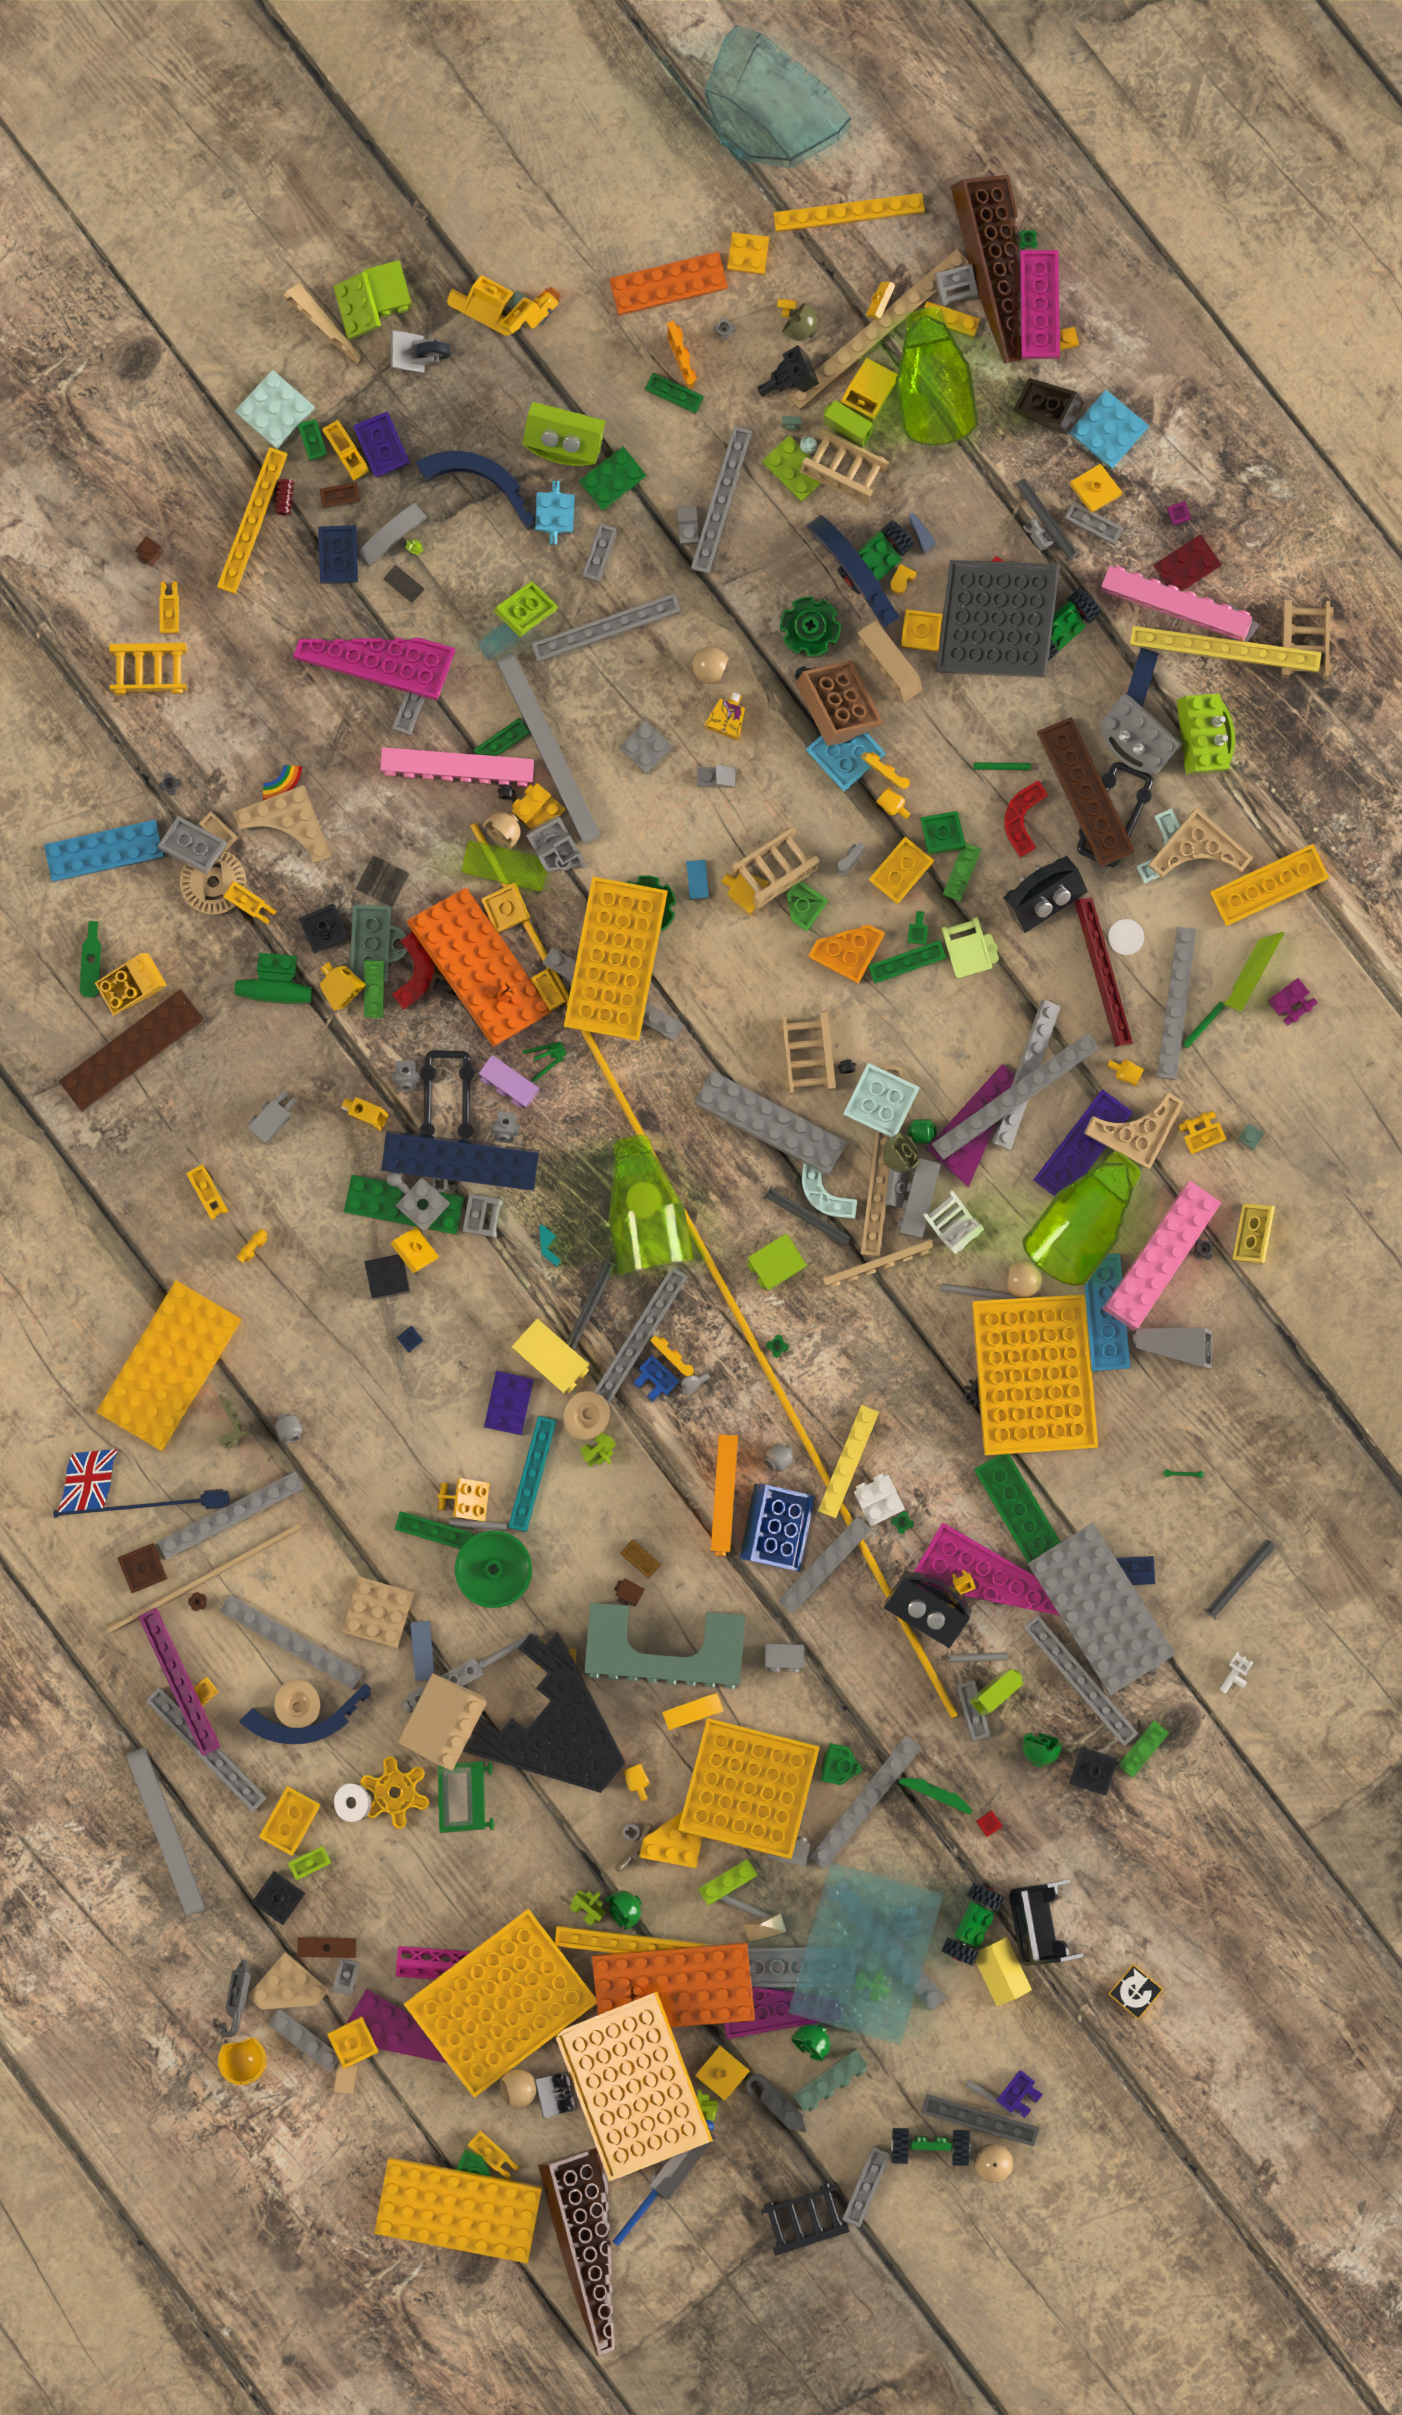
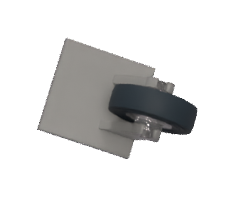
M395 330L391 331V368L423 374L425 373V365L438 363L439 360L450 356V345L439 342V339H425V336Z

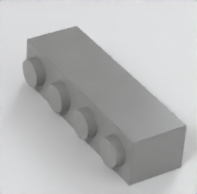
M920 1159L918 1166L911 1169L914 1177L913 1181L908 1182L906 1192L910 1193L908 1200L904 1199L902 1206L905 1214L904 1218H899L897 1229H900L901 1235L922 1240L927 1222L922 1214L925 1212L929 1214L940 1163Z

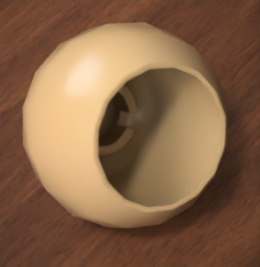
M705 647L698 651L693 659V672L703 683H719L727 665L728 657L724 651L717 647Z
M1025 1260L1016 1261L1011 1264L1008 1292L1018 1298H1029L1036 1294L1042 1283V1276L1038 1267L1032 1262Z
M515 2069L507 2072L500 2081L501 2090L507 2105L514 2108L525 2107L535 2099L537 2094L535 2078L528 2071Z
M989 2144L981 2148L974 2162L975 2170L979 2177L990 2183H998L1007 2179L1013 2168V2158L1009 2150L998 2144Z

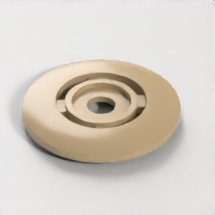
M224 850L214 863L221 865V867H212L207 875L186 863L181 871L180 889L184 899L193 909L203 914H223L235 907L234 904L225 898L218 900L205 899L207 896L215 898L224 895L232 881L246 889L247 879L242 864L234 855ZM212 876L219 879L218 886L214 888L210 887L207 883L208 879Z

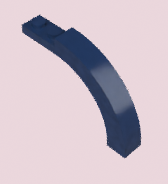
M447 451L432 454L416 461L417 468L426 482L437 476L453 472L472 473L486 478L505 494L525 528L529 530L534 527L532 513L530 510L526 511L523 507L525 503L520 494L516 495V493L520 492V486L508 471L491 459L465 451Z
M822 515L808 523L806 527L814 540L821 544L847 573L881 626L886 628L897 620L900 616L883 592L882 586L842 533Z
M365 1683L332 1716L312 1726L302 1728L282 1726L268 1720L255 1708H252L239 1722L254 1734L273 1742L282 1744L316 1742L333 1735L347 1725L350 1721L345 1715L348 1714L350 1716L357 1709L355 1705L360 1700L364 1702L371 1695L369 1691L372 1688Z

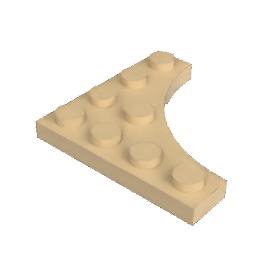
M304 785L233 812L240 830L252 827L275 828L297 839L307 850L313 863L332 857Z
M1195 808L1147 866L1163 878L1171 869L1183 862L1195 859H1210L1227 864L1241 873L1253 857L1198 808Z
M1166 1092L1158 1105L1143 1117L1125 1123H1112L1092 1117L1083 1134L1144 1168L1151 1169L1184 1101Z

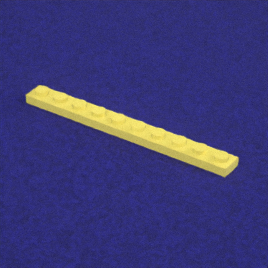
M1137 626L1132 627L1130 646L1317 673H1319L1321 652Z

